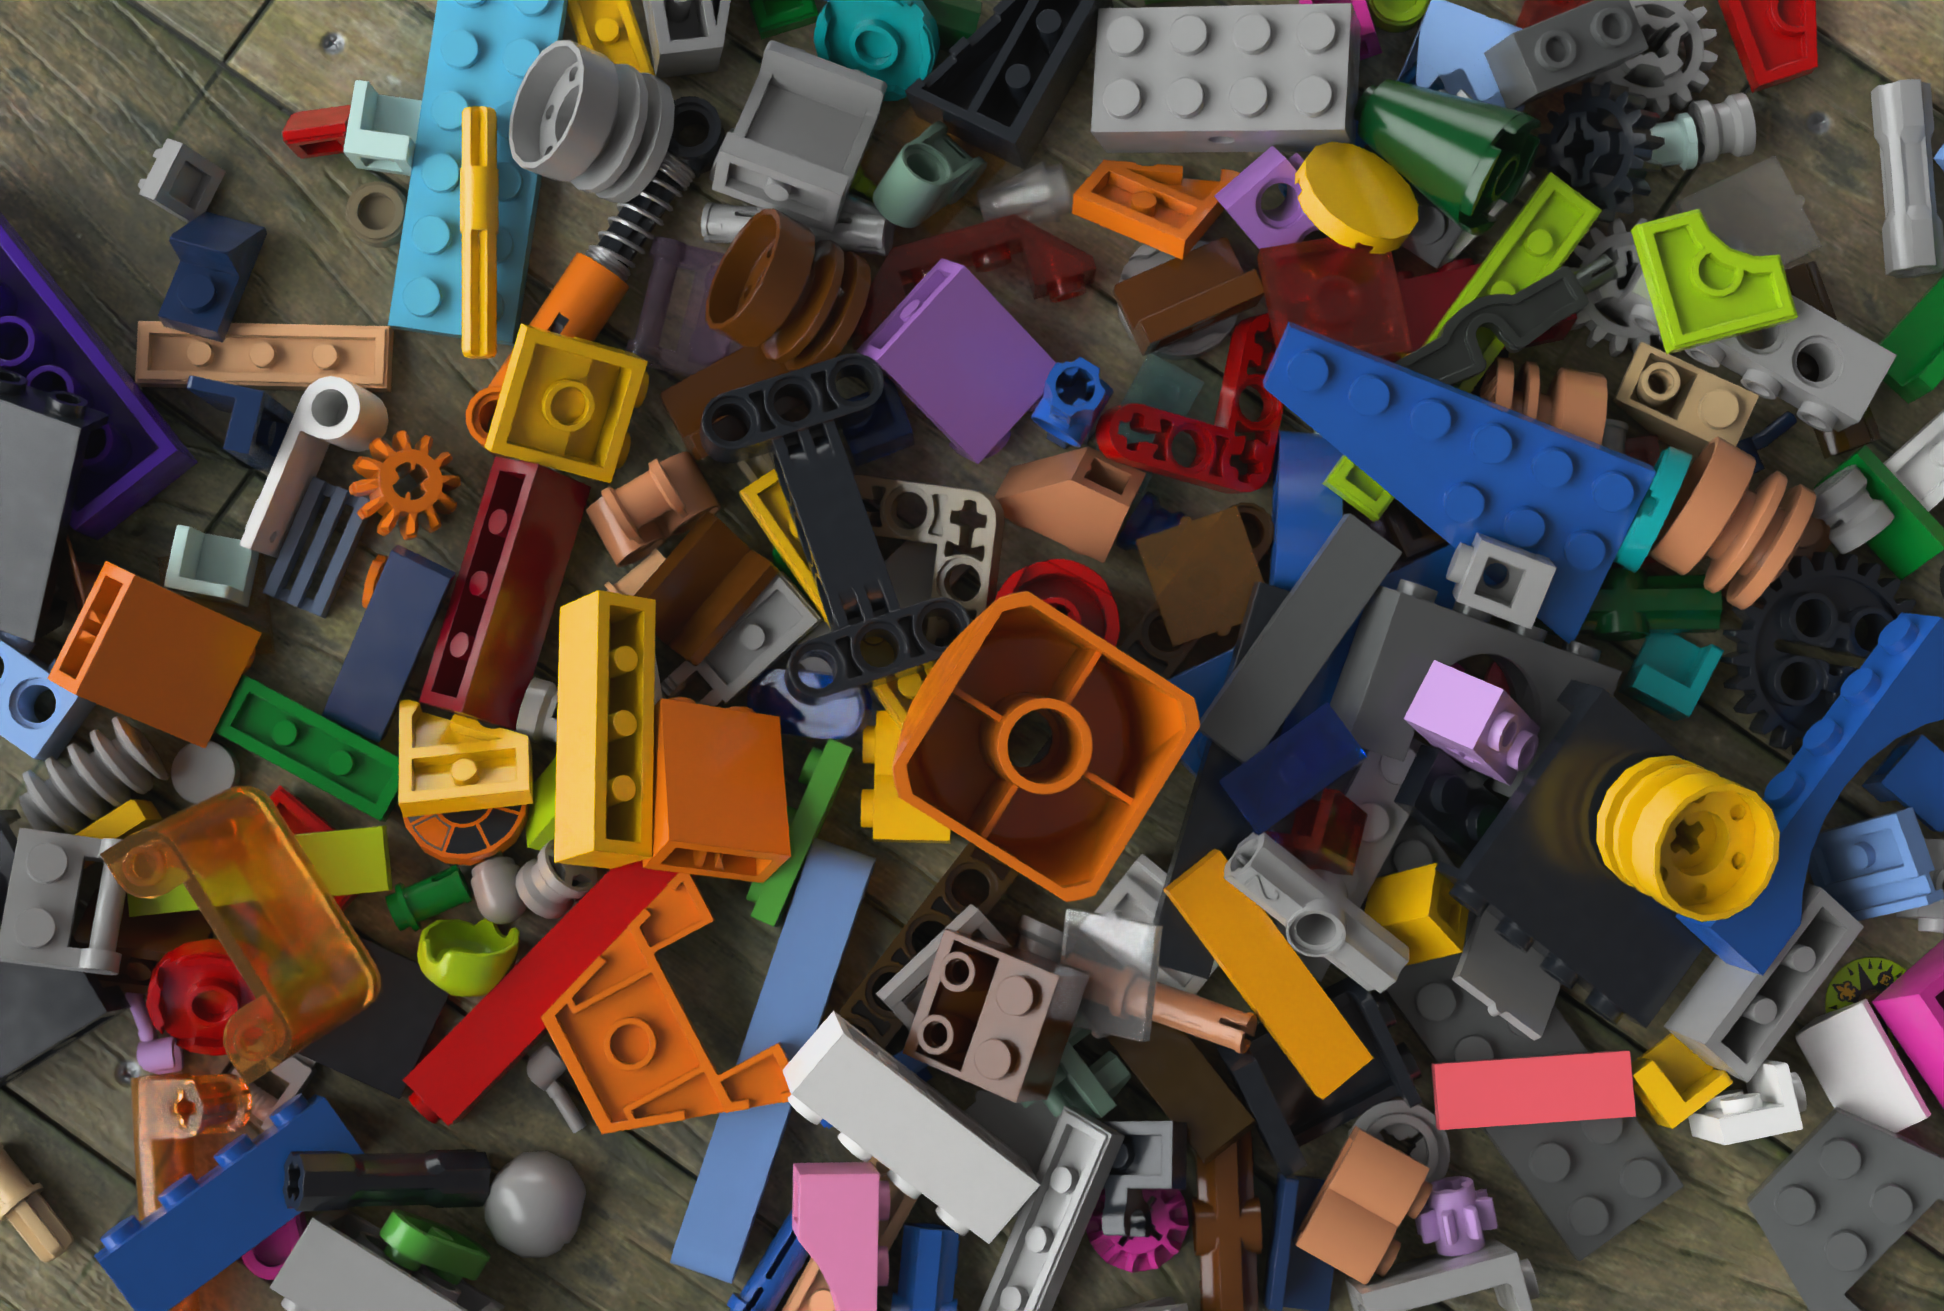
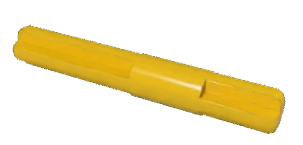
M484 106L466 107L462 111V168H460L462 353L464 357L471 359H489L497 354V234H499L497 116L495 109Z

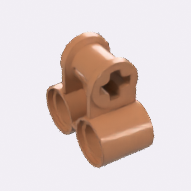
M690 452L678 453L661 462L656 458L648 463L649 470L617 489H613L610 486L601 491L602 497L587 508L586 514L617 567H625L645 558L655 548L661 547L666 542V539L672 535H679L692 530L707 511L715 515L721 509L719 501Z

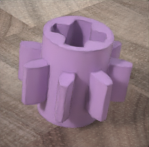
M1463 1176L1446 1177L1431 1182L1433 1187L1430 1196L1415 1219L1418 1235H1422L1423 1243L1435 1242L1437 1252L1444 1256H1461L1482 1249L1485 1246L1483 1230L1498 1228L1493 1197H1488L1487 1189L1475 1191L1473 1180Z

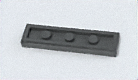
M1351 513L1344 514L1200 719L1198 731L1242 764L1252 767L1400 557L1402 551Z

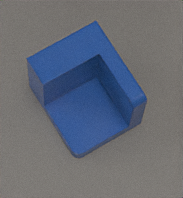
M1923 734L1902 738L1861 786L1879 802L1897 800L1906 809L1913 807L1917 819L1931 831L1942 832L1944 831V752Z

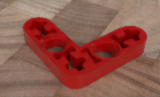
M1264 313L1243 319L1235 327L1230 341L1214 425L1144 404L1129 403L1107 409L1100 416L1096 425V441L1101 452L1106 458L1116 463L1226 494L1249 493L1260 489L1267 482L1271 473L1284 404L1264 388L1263 379L1265 375H1248L1247 368L1257 367L1256 372H1267L1288 321L1278 314ZM1264 332V339L1272 343L1271 352L1263 353V347L1255 343L1256 333ZM1247 386L1256 389L1263 401V410L1256 421L1247 419L1242 414L1239 406L1240 395ZM1129 422L1132 431L1145 435L1155 434L1152 443L1145 441L1127 444V437L1118 434L1119 425ZM1181 431L1189 434L1196 445L1195 459L1188 467L1178 464L1172 453L1174 437ZM1235 431L1238 433L1254 432L1255 440L1246 441V436H1235L1234 433ZM1239 455V460L1248 464V470L1245 475H1239L1238 469L1230 466L1231 456Z

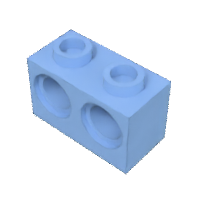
M0 631V656L4 663V671L0 678V735L34 759L45 761L51 756L57 759L96 703L79 697L47 679L57 659L54 658L52 663L48 665L32 654L31 651L36 645L35 642ZM50 689L56 699V708L49 719L40 722L35 715L34 704L42 692Z

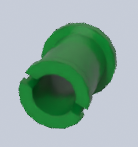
M453 864L450 868L407 887L402 883H398L394 886L395 892L385 896L388 909L398 929L403 931L412 927L415 932L422 929L421 922L463 903L473 901L467 881L457 864Z

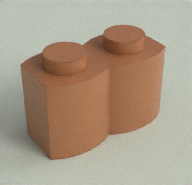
M1355 1126L1336 1158L1323 1186L1307 1211L1293 1239L1295 1245L1364 1285H1367L1374 1273L1383 1278L1391 1268L1401 1247V1242L1393 1238L1398 1226L1405 1215L1416 1219L1430 1196L1433 1185L1425 1181L1430 1168Z

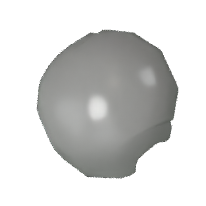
M549 1151L523 1152L501 1167L489 1187L490 1194L484 1205L485 1222L497 1244L522 1258L548 1257L560 1251L564 1244L570 1243L578 1230L586 1197L584 1182L570 1161Z

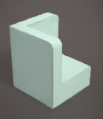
M356 80L343 150L354 166L358 169L411 176L422 101L379 95L369 81Z
M177 525L164 587L189 597L248 607L259 552L240 546V539L206 534L193 527Z

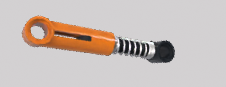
M683 96L674 100V128L667 154L655 177L640 195L626 203L617 204L619 213L617 216L608 217L610 227L607 231L598 232L600 238L598 245H589V250H586L585 255L579 252L576 253L529 324L530 326L572 338L575 336L595 341L629 289V286L625 283V280L628 279L627 276L631 275L628 267L635 268V264L632 262L638 252L641 254L645 253L641 247L647 238L654 239V235L651 232L656 224L664 225L660 218L666 209L673 211L670 203L674 197H683L682 192L679 190L686 191L687 187L690 186V182L693 181L692 178H699L701 174L710 171L726 134L716 108L707 100L696 96ZM691 124H700L709 129L707 138L695 147H686L677 142L679 133ZM513 350L489 386L480 390L470 400L466 409V425L470 435L483 447L489 433L488 422L495 413ZM486 449L490 454L501 458H512L490 452L488 449Z

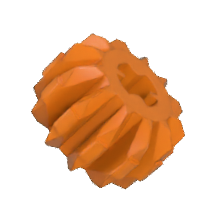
M405 430L397 431L393 435L392 448L386 441L378 437L369 444L373 459L359 456L354 461L353 468L367 479L353 482L349 486V493L356 497H369L370 502L357 511L360 519H367L376 511L382 515L377 525L378 534L382 536L388 535L398 521L403 539L406 541L413 540L417 537L418 523L423 529L433 533L441 527L440 517L437 512L451 514L455 511L457 503L444 492L459 487L461 480L459 476L453 474L442 475L441 469L453 459L449 452H443L435 459L428 455L433 446V438L431 436L424 435L415 444L414 449L411 447L410 437ZM409 474L415 480L417 486L411 492H407L400 497L395 492L393 485L399 479H403Z

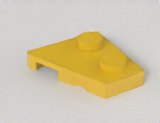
M409 699L399 700L398 804L403 818L533 804L532 748L529 737L501 727L496 729L486 728L478 720L454 714L452 719L448 720L422 712L419 702Z

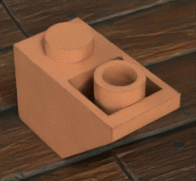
M1088 446L1011 467L994 497L999 500L1004 510V517L1013 524L1031 529L1059 542L1074 553L1086 555L1101 563H1105L1146 473L1134 467L1116 463L1106 458L1102 452Z

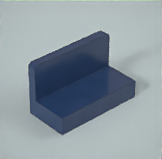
M189 375L186 387L188 390L217 410L232 413L223 449L255 470L270 473L294 414L264 391Z
M1281 1172L1277 1174L1261 1299L1268 1310L1282 1311L1283 1307L1309 1311H1329L1334 1267L1297 1247L1293 1241L1307 1211L1326 1178L1291 1174L1284 1177Z

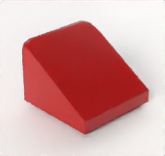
M351 105L293 113L282 131L283 141L300 159L344 153Z

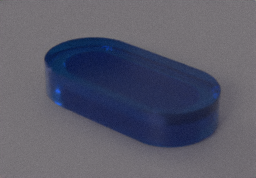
M786 667L764 671L749 686L747 692V707L753 709L755 713L779 716L782 734L841 740L856 736L862 732L868 725L872 715V699L868 689L823 705L809 706L798 702L790 695L785 686L784 673ZM798 669V675L802 682L809 687L824 688L832 682V673Z

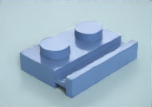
M1913 807L1819 832L1808 865L1815 886L1823 888L1857 921L1927 906L1944 899L1943 890H1935L1929 874L1935 868Z

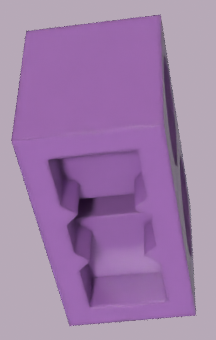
M1271 146L1214 197L1288 285L1306 303L1364 252L1358 245L1355 249L1338 244L1326 235L1324 245L1317 253L1309 256L1300 255V246L1303 239L1309 233L1319 230L1304 213L1298 200V195L1302 189L1299 183L1295 184V173L1304 160L1297 152L1287 160L1275 147ZM1285 183L1287 185V195L1284 202L1272 210L1261 209V198L1265 190L1271 185Z

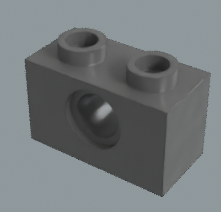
M1594 0L1512 33L1484 54L1506 107L1514 110L1614 69L1649 47L1629 0Z

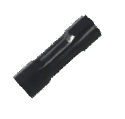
M476 1149L377 1154H348L340 1151H291L284 1165L285 1176L282 1190L287 1209L295 1208L296 1211L345 1210L349 1207L429 1205L436 1208L483 1207L490 1194L489 1179L491 1166L486 1152H477Z

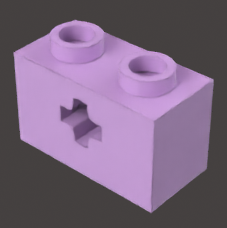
M1436 660L1433 661L1404 717V720L1433 747L1443 750L1455 762L1509 786L1512 785L1518 771H1524L1531 764L1538 748L1537 734L1540 727L1504 689Z

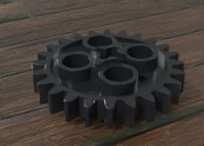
M1814 552L1811 562L1807 556H1793L1788 564L1789 571L1784 569L1781 575L1770 584V587L1768 586L1752 606L1743 610L1734 605L1732 606L1731 610L1744 621L1741 629L1731 628L1723 630L1722 635L1737 643V651L1722 655L1720 662L1736 665L1738 671L1737 675L1723 683L1724 688L1743 690L1745 694L1733 707L1734 711L1743 714L1757 713L1750 724L1749 730L1752 733L1764 735L1771 732L1769 746L1785 750L1791 746L1792 755H1796L1802 747L1803 738L1809 728L1822 720L1840 696L1841 686L1847 677L1859 668L1833 665L1825 660L1781 652L1775 649V640L1779 638L1797 645L1820 647L1827 652L1867 659L1877 646L1878 637L1885 626L1896 619L1901 612L1909 613L1916 605L1915 599H1893L1901 581L1898 578H1882L1878 581L1881 565L1878 563H1862L1858 567V556L1854 554H1839L1835 560L1832 552ZM1804 602L1808 607L1810 619L1807 628L1801 633L1797 628L1795 617L1798 607ZM1863 617L1868 626V635L1865 642L1859 646L1855 638V627L1857 622ZM1790 665L1795 673V684L1793 689L1786 695L1781 687V676L1784 669Z

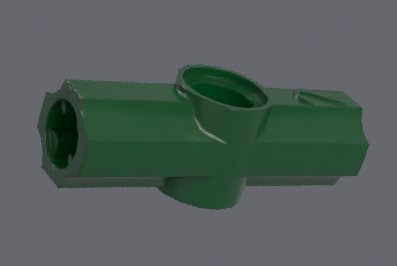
M1625 568L1609 569L1578 634H1592V639L1601 641H1630L1647 638L1650 636V633H1715L1720 629L1722 590L1714 594L1704 588L1706 574L1647 576V571L1638 569L1636 573ZM1536 617L1533 626L1548 631L1549 635H1557Z

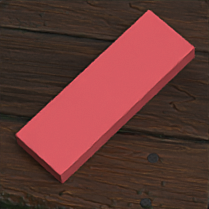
M1629 1050L1431 1063L1436 1129L1438 1130L1636 1117L1631 1054Z

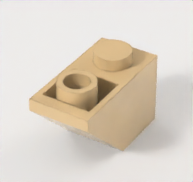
M1640 342L1613 402L1656 439L1697 457L1704 447L1717 436L1737 446L1759 395L1670 354L1666 355V352L1644 342Z

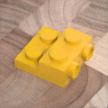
M521 323L484 447L490 452L611 483L615 469H619L624 465L629 453L631 437L627 429L633 409L639 408L642 405L647 394L649 375L645 370L648 361L628 351L575 336L574 338Z

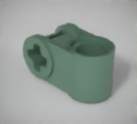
M940 120L928 127L919 137L904 145L873 192V201L876 209L893 224L906 228L919 226L946 205H952L961 199L978 181L987 167L988 163L980 156L972 158L947 135L949 127Z

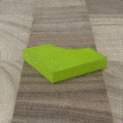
M1700 209L1641 223L1631 229L1666 355L1792 322L1798 318L1781 256H1753L1730 248L1711 232Z

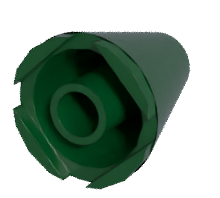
M1392 79L1383 81L1378 87L1375 85L1368 87L1360 97L1354 112V119L1359 121L1357 128L1358 136L1459 228L1471 235L1480 236L1498 221V219L1488 213L1499 199L1511 204L1531 169L1540 143V138L1530 134V130L1541 127V122L1528 113Z

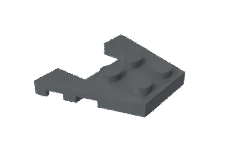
M1835 1107L1747 1198L1748 1207L1809 1311H1867L1847 1291L1938 1199L1944 1201V1157L1917 1145L1913 1140Z

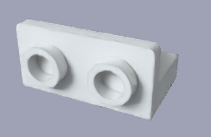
M1765 1059L1750 1081L1746 1082L1748 1094H1744L1742 1089L1722 1091L1706 1103V1107L1698 1109L1688 1117L1692 1136L1721 1145H1730L1802 1130L1803 1125L1800 1112L1806 1111L1807 1101L1799 1075L1796 1072L1790 1073L1786 1062Z

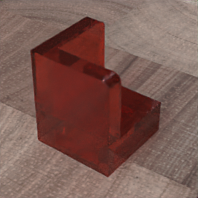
M1325 788L1321 801L1299 799L1290 834L1267 831L1266 834L1311 870L1321 869L1334 874L1353 876L1368 814L1339 790Z

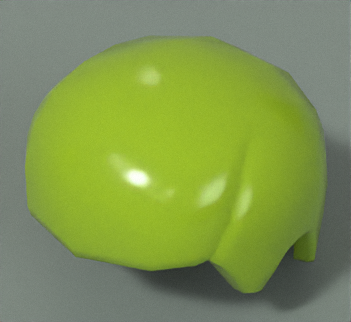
M486 918L475 925L460 919L436 920L421 931L417 951L418 963L423 974L450 995L460 997L484 996L513 969L518 955L520 931L516 927L511 928L508 935L505 936L500 932L496 923L490 922Z

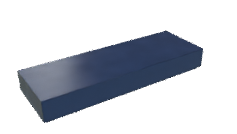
M400 545L391 550L322 716L377 743H380L386 737L399 707V700H402L456 572Z

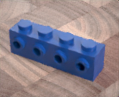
M302 1093L292 1097L269 1115L274 1125L253 1140H251L247 1133L237 1137L213 1156L219 1165L197 1181L191 1173L177 1180L157 1197L162 1204L161 1207L140 1222L135 1215L127 1217L100 1238L105 1248L96 1253L94 1257L134 1311H169L302 1212L296 1211L295 1208L287 1209L282 1191L285 1176L284 1165L291 1151H340L348 1154H365L325 1097L315 1094L306 1100Z

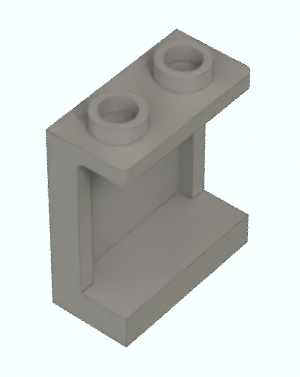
M770 40L764 50L759 75L733 133L727 132L719 150L712 190L764 209L775 208L796 221L832 234L877 125L887 84L860 70L850 69L809 54L803 49Z
M1494 1238L1485 1240V1246L1482 1249L1470 1254L1444 1256L1437 1253L1392 1265L1383 1278L1374 1273L1367 1285L1352 1277L1344 1278L1353 1311H1407L1493 1287L1499 1306L1506 1311H1533L1530 1300L1539 1298V1288L1530 1261L1527 1258L1520 1260L1516 1251Z

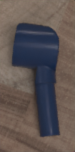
M1786 411L1759 433H1755L1753 436L1738 442L1736 447L1755 457L1756 465L1753 475L1765 469L1758 451L1767 447L1797 423L1796 417L1791 412Z

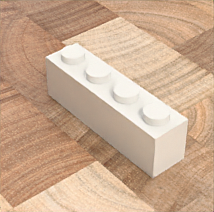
M835 1011L828 1016L782 1070L791 1093L788 1101L798 1113L816 1125L822 1119L826 1120L841 1132L838 1135V1139L853 1155L864 1162H868L872 1156L890 1169L887 1172V1176L902 1192L913 1199H917L921 1193L938 1205L935 1211L942 1221L962 1236H965L971 1230L990 1244L1040 1186L1025 1158Z

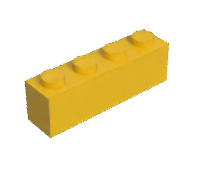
M597 590L560 607L554 863L613 869L652 857L655 599Z

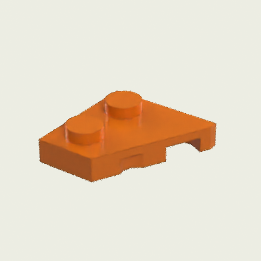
M1103 160L1073 194L1072 214L1183 260L1225 210L1214 196L1240 173L1234 170L1221 169L1220 181L1182 178L1183 166L1165 164L1142 166L1135 162Z

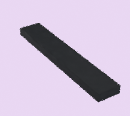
M1254 582L1224 685L1290 591L1262 582ZM1285 720L1252 767L1245 766L1210 739H1207L1163 889L1213 849L1220 850L1225 858L1229 860L1234 854L1237 845L1252 833ZM1162 890L1142 959L1209 979L1214 963L1213 956Z

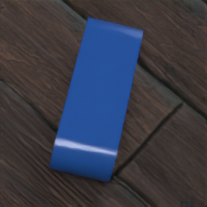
M1278 431L1273 464L1271 519L1274 524V539L1270 548L1269 585L1291 591L1342 519L1343 499L1322 483L1343 454L1320 434Z

